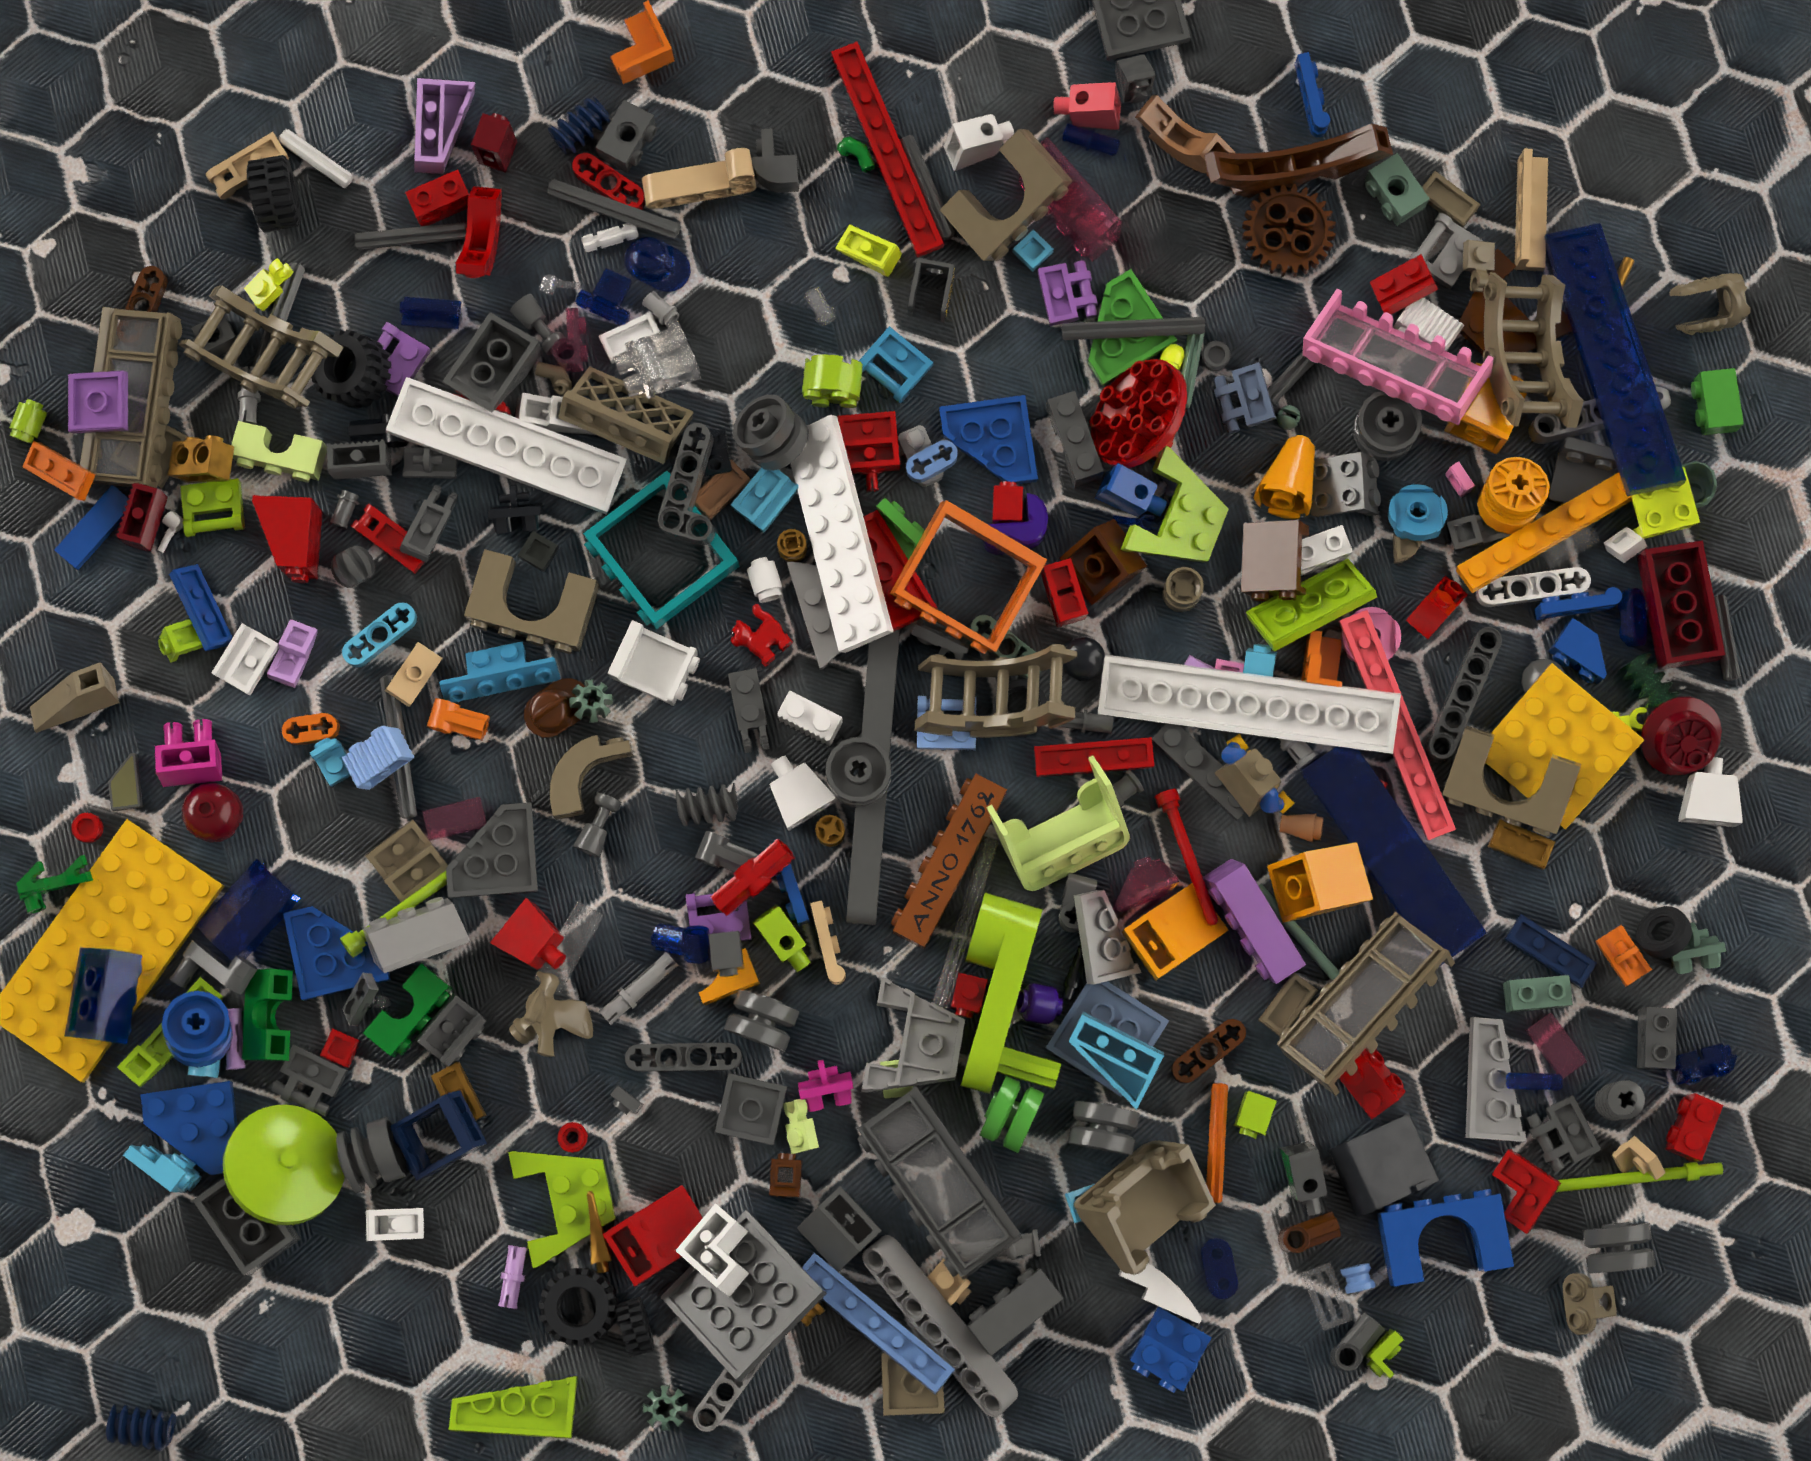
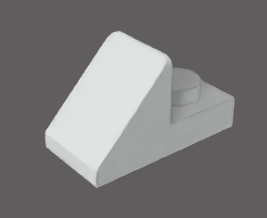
M423 1208L366 1210V1241L424 1238Z

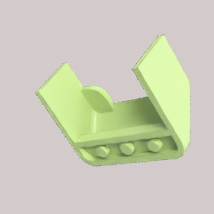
M1094 756L1089 757L1088 760L1095 778L1083 784L1078 790L1077 798L1080 805L1035 827L1027 829L1024 822L1019 819H1011L1002 823L993 806L986 807L998 838L1026 890L1036 891L1068 876V873H1074L1121 850L1129 842L1130 834L1112 783Z

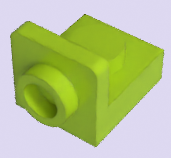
M190 619L164 627L159 637L160 639H158L162 654L167 655L171 663L177 661L179 655L203 648Z
M1392 1329L1379 1339L1365 1355L1370 1360L1367 1363L1368 1367L1379 1378L1382 1375L1387 1378L1395 1375L1383 1360L1385 1358L1388 1360L1392 1359L1401 1350L1399 1344L1404 1339Z

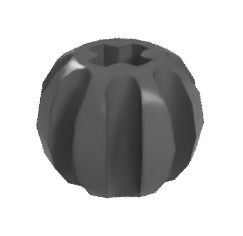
M352 546L333 557L331 572L340 585L346 588H353L373 576L375 573V563L372 555L361 546Z

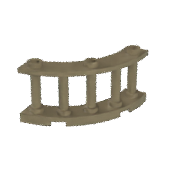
M1490 273L1489 280L1484 286L1485 350L1483 362L1488 355L1494 357L1492 373L1489 378L1502 414L1513 426H1519L1522 413L1555 414L1565 427L1577 428L1584 400L1578 395L1570 379L1563 377L1561 371L1565 363L1561 341H1556L1555 324L1561 323L1565 284L1554 275H1542L1541 284L1538 287L1507 286V282L1499 275ZM1505 298L1537 299V316L1535 320L1503 319ZM1503 331L1533 332L1536 335L1537 353L1505 352ZM1507 363L1536 364L1540 369L1542 381H1513ZM1520 393H1543L1544 396H1547L1549 402L1525 401V398Z
M222 285L214 287L209 297L215 300L214 305L216 307L194 342L189 339L180 341L179 346L185 349L184 354L196 362H199L201 359L241 382L240 385L251 393L255 394L258 390L281 400L296 409L297 405L307 407L310 401L301 396V393L322 359H326L328 356L338 357L344 347L320 331L301 328L299 332L291 330L293 325L271 314L268 318L254 312L256 309L255 305ZM232 311L244 318L243 323L245 325L222 360L205 350L204 347L224 315ZM261 328L271 333L272 339L249 374L233 365L254 331H259ZM287 342L294 344L296 350L275 384L261 379L282 344L286 345ZM311 354L291 388L287 387L305 356Z
M1053 644L1030 655L1017 658L999 657L991 661L947 659L944 655H931L918 665L919 671L931 673L930 708L915 720V731L943 736H952V731L970 732V737L991 738L1031 734L1037 732L1038 726L1048 724V728L1052 729L1075 719V707L1064 705V702L1061 701L1063 664L1077 657V651L1066 649V646L1061 644ZM1051 669L1049 701L1038 706L1040 671ZM1028 674L1026 709L1022 712L1008 714L1009 676ZM943 675L964 677L963 714L961 715L944 714L941 711ZM976 677H997L996 713L992 716H976L974 714Z

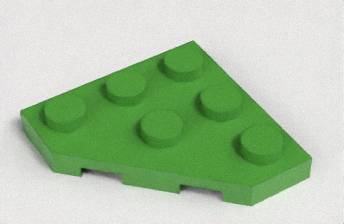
M1132 269L1106 284L1097 322L1163 319ZM1174 335L1093 339L1088 364L1104 387L1114 381L1135 362L1149 360L1161 353L1170 344H1176L1177 339Z

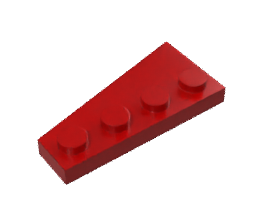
M876 510L863 517L893 631H896L921 619L919 616L922 612L913 607L907 610L894 602L896 597L890 594L908 562V558L881 514ZM914 571L904 590L937 609L938 607L916 571Z

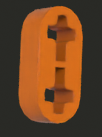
M328 713L292 717L285 721L282 726L283 737L293 745L318 743L326 738L332 740L340 731L339 722ZM323 720L333 724V728L328 729V734H324L321 730H314L313 727L322 726ZM295 724L302 729L308 728V731L300 732L297 739L292 734H289V731L294 729Z

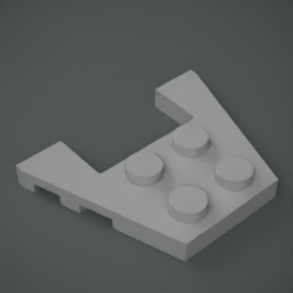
M882 977L877 1006L907 1011L899 1063L897 1068L866 1063L861 1092H873L955 1080L965 1019L933 1002H927L916 996L914 992L906 988L903 989L893 984L891 980Z

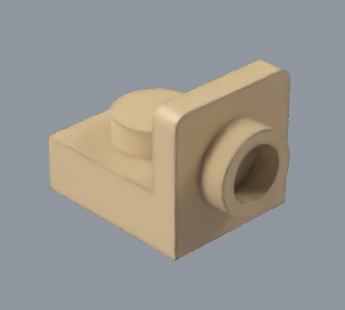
M1636 1136L1620 1145L1612 1154L1622 1173L1628 1172L1635 1166L1642 1174L1648 1172L1655 1180H1658L1665 1174L1658 1156Z
M943 1258L927 1278L947 1303L952 1306L956 1301L960 1305L971 1293V1290L968 1288L971 1282L967 1278L962 1280L959 1274L953 1277L944 1265L945 1259Z

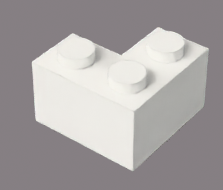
M715 1203L676 1249V1252L729 1297L749 1274L729 1256L748 1231Z

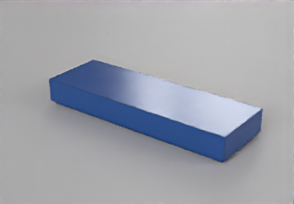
M112 485L54 551L79 570L116 529L119 523L123 521L121 518L125 516L123 512L126 511L125 506L128 505L126 501L129 498Z
M195 564L172 570L169 574L204 650L209 651L228 646L233 637L199 565Z

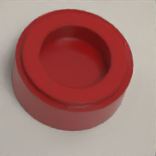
M82 813L73 820L71 830L74 837L79 841L93 843L101 837L104 826L98 816L92 813Z

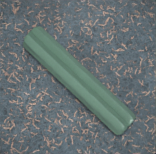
M1204 333L1187 336L1185 355L1181 368V374L1187 386L1185 409H1188L1191 405Z

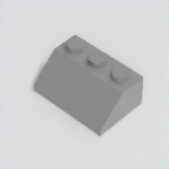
M437 897L426 902L427 906L416 910L415 907L403 909L397 913V917L389 920L385 917L373 920L369 923L370 927L363 929L373 961L383 973L470 942L457 910L448 898Z

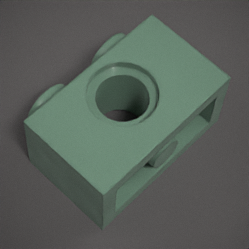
M1398 153L1369 170L1365 178L1367 191L1372 197H1377L1382 204L1383 214L1388 220H1393L1396 226L1425 209L1430 200ZM1397 187L1401 191V195L1391 194L1388 188Z
M1569 975L1509 980L1503 983L1506 1013L1565 1008L1573 1005Z

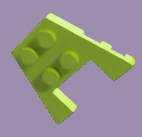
M1165 446L1159 452L1152 471L1176 483L1177 486L1158 534L1156 536L1137 525H1131L1121 550L1207 562L1229 509L1170 447Z
M515 1151L508 1152L514 1179L543 1172L546 1175L558 1234L527 1241L533 1268L543 1265L574 1244L590 1236L587 1192L592 1191L594 1193L602 1227L616 1219L604 1160Z

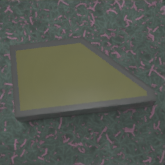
M130 753L108 781L112 811L143 808L138 754Z

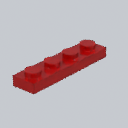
M1152 737L1034 746L1036 777L1093 773L1088 760L1091 756L1095 757L1104 772L1154 768Z

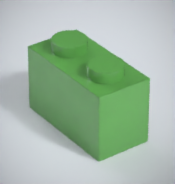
M1735 368L1700 372L1694 378V382L1691 383V394L1693 399L1697 400L1698 410L1695 412L1697 427H1701L1702 435L1736 432L1744 425Z

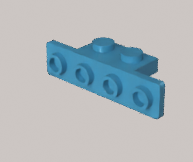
M523 641L465 653L468 675L441 680L439 683L444 700L454 703L560 680V673L554 657L527 662Z

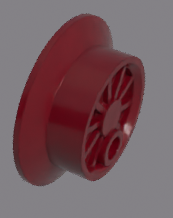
M1677 697L1665 701L1651 712L1641 731V737L1644 739L1641 743L1642 753L1653 768L1664 774L1685 775L1705 767L1717 752L1722 734L1720 719L1709 704L1698 698Z

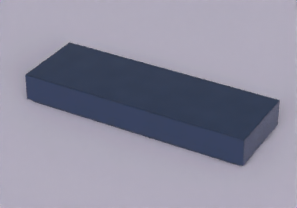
M1522 914L1518 916L1504 938L1506 942L1559 976L1569 975L1570 983L1579 989L1583 987L1597 962Z

